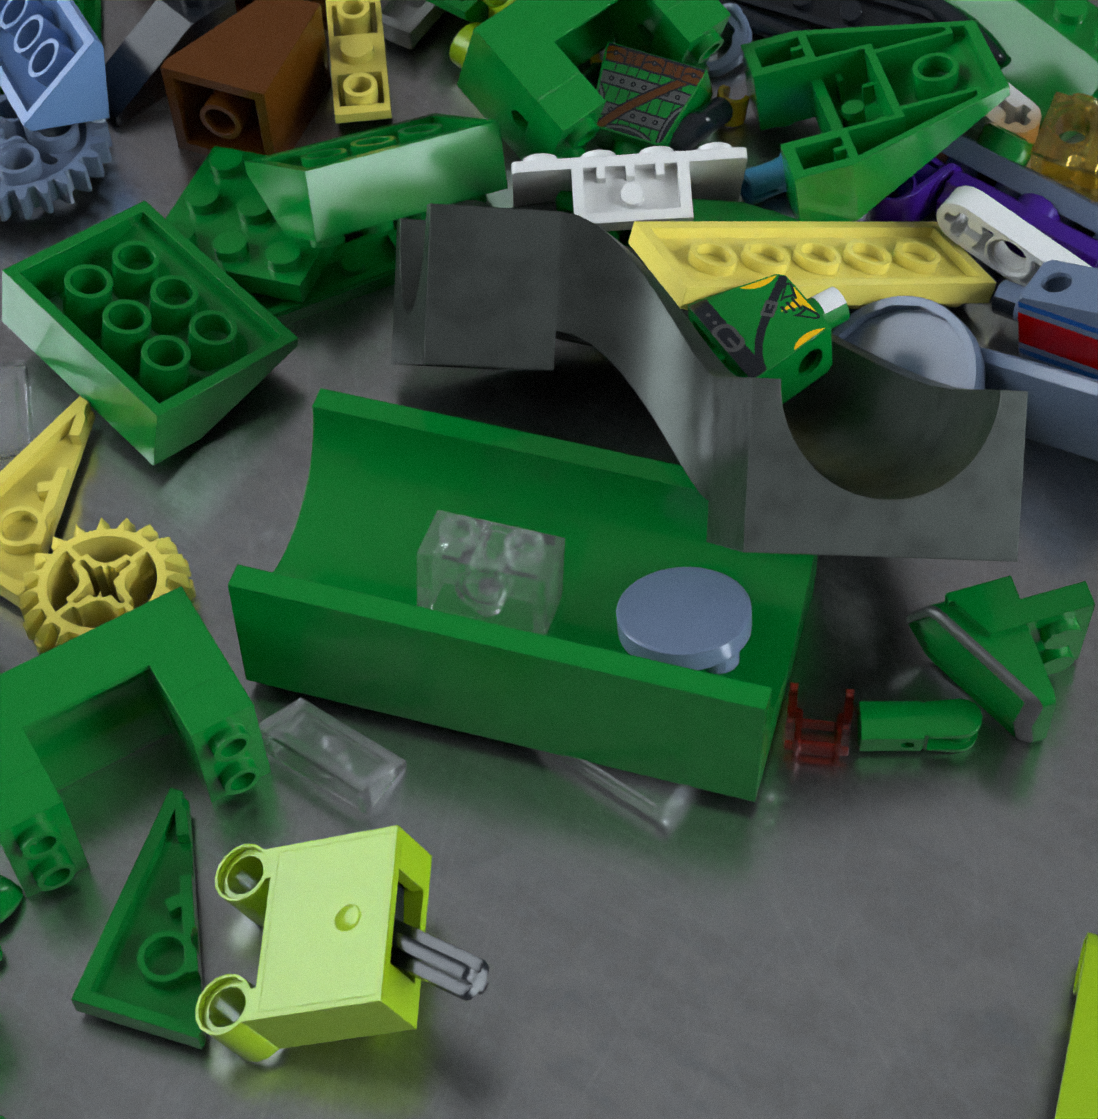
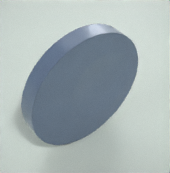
M895 296L880 299L852 313L847 322L837 326L832 334L861 349L925 378L953 387L985 389V364L975 336L951 311L934 301L916 296Z

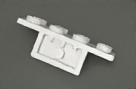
M712 142L700 146L697 150L674 151L667 146H652L641 150L639 154L616 155L610 150H592L578 158L562 159L547 153L533 154L525 157L523 161H516L511 164L513 207L551 201L556 204V197L560 190L572 191L573 213L593 222L604 231L632 230L634 221H693L692 199L739 200L747 164V150L745 147L732 148L730 144L724 142Z

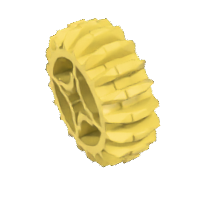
M101 517L96 530L86 532L76 524L72 539L65 541L53 536L52 554L35 553V571L23 573V588L26 589V592L19 595V608L25 620L23 627L28 639L33 640L38 654L41 655L182 586L191 603L194 604L196 591L193 580L189 579L191 577L189 564L182 554H178L177 547L170 537L159 539L158 532L154 531L151 524L136 531L135 525L128 518L116 529H111L110 525ZM154 590L152 597L148 600L147 595Z

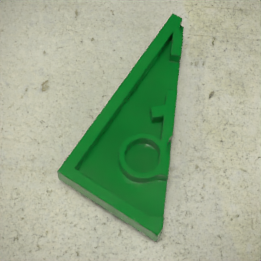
M170 788L73 993L71 1001L76 1011L203 1049L206 1042V1033L199 1028L195 1014L198 998L203 991L190 803L189 800L185 799L183 791Z

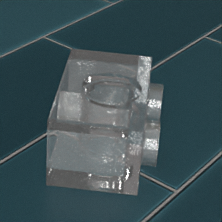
M437 510L417 552V606L546 635L562 597L565 538Z

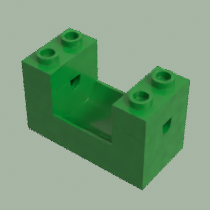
M516 0L474 28L457 86L485 119L499 121L501 137L522 161L529 155L539 153L552 154L558 159L578 158L586 153L585 149L588 142L599 131L600 127L597 125V121L606 101L577 67L604 50L609 41L709 71L710 68L706 63L723 44L724 40L721 34L731 14L719 0Z
M182 586L0 674V847L27 898L42 890L50 891L68 883L77 872L89 867L84 851L57 791L170 734L174 737L211 803L228 794L236 795L243 793L253 787L261 777L271 773L254 704Z

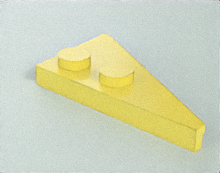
M81 396L0 471V595L18 607L20 602L19 595L26 592V589L23 588V573L35 571V553L48 554L95 420V414L91 411L89 401Z

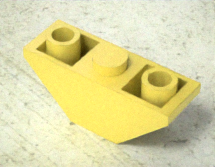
M326 0L336 124L392 119L380 0Z

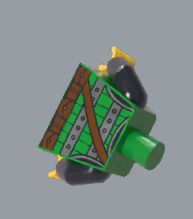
M609 41L604 51L603 60L600 61V53L591 57L590 66L583 74L606 101L597 121V125L600 128L593 137L595 143L601 149L613 151L616 155L639 154L641 150L652 146H667L674 151L691 150L722 126L736 127L743 124L750 100L748 95L739 100L730 99L731 88L724 84L720 85L717 96L712 99L713 90L706 69Z

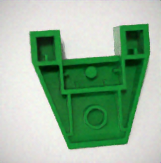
M975 20L801 30L741 45L747 94L750 96L749 102L760 130L785 127L795 122L815 117L822 134L780 144L787 198L798 221L859 220L1010 96V86Z

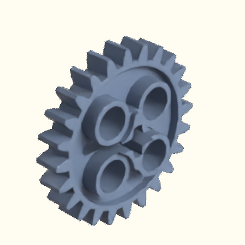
M0 95L1 220L7 221L13 211L21 210L26 220L31 219L33 209L39 206L51 214L54 212L53 201L60 199L69 204L75 202L72 194L74 189L90 192L92 186L89 177H104L105 173L102 163L111 162L112 160L109 147H112L113 143L106 119L30 131L23 126L6 95Z

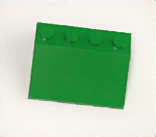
M146 201L140 202L2 270V322L73 390L89 401L90 406L153 466L200 440L298 346L299 338Z

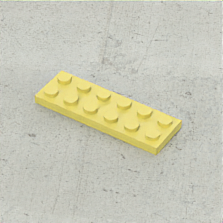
M634 221L628 241L679 308L688 310L687 305L695 301L774 274L786 275L807 299L830 287H835L843 295L849 309H860L864 305L880 299L895 296L921 297L948 307H959L962 304L989 303L997 284L961 246L953 242L942 232L938 222Z

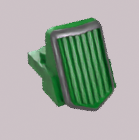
M1010 575L948 592L945 596V602L935 603L915 610L906 619L923 652L1012 736L1021 741L1033 743L1046 739L1056 707V697L1048 675L1067 669L1079 658L1095 602L1086 581L1020 599Z

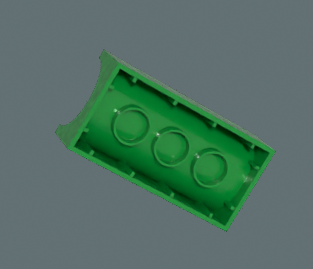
M320 388L312 405L313 440L306 489L288 546L273 572L237 564L228 583L246 680L748 801H756L812 599L818 555L749 553L706 542L709 501L696 489L682 465ZM673 567L707 568L731 577L745 589L752 606V631L748 642L739 651V664L727 673L713 674L704 669L694 670L630 655L622 646L617 630L616 609L621 595L638 579L650 573Z

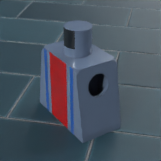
M1050 260L1042 264L1026 286L1004 280L995 292L992 312L1018 322L1020 355L1025 359L1098 380V268Z

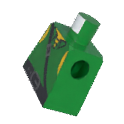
M774 274L687 305L689 321L731 373L737 377L781 379L782 404L829 371L832 366L831 329L850 319L847 302L837 288L830 287L807 299L786 275Z

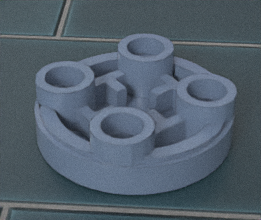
M673 567L650 573L635 581L624 591L616 609L619 640L630 655L694 670L704 669L713 674L727 673L739 664V651L748 642L752 631V606L745 589L731 577L718 571L701 567Z

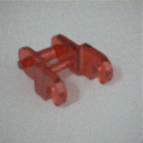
M790 682L785 729L794 730V739L785 740L784 749L792 750L791 762H797L799 753L832 757L833 767H838L840 756L848 757L849 747L841 746L842 736H850L855 689H846L844 711L837 715L836 722L804 719L803 710L797 707L799 683ZM801 729L834 732V742L801 739Z

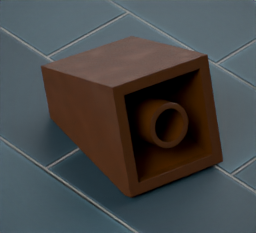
M256 0L166 59L160 67L178 148L208 156L214 146L233 148L262 155H271L294 149L332 87L321 5L307 0Z

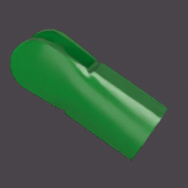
M961 698L927 701L925 703L922 701H859L857 709L859 751H921L924 749L939 752H966L974 746L977 740L983 716L980 708L975 703Z

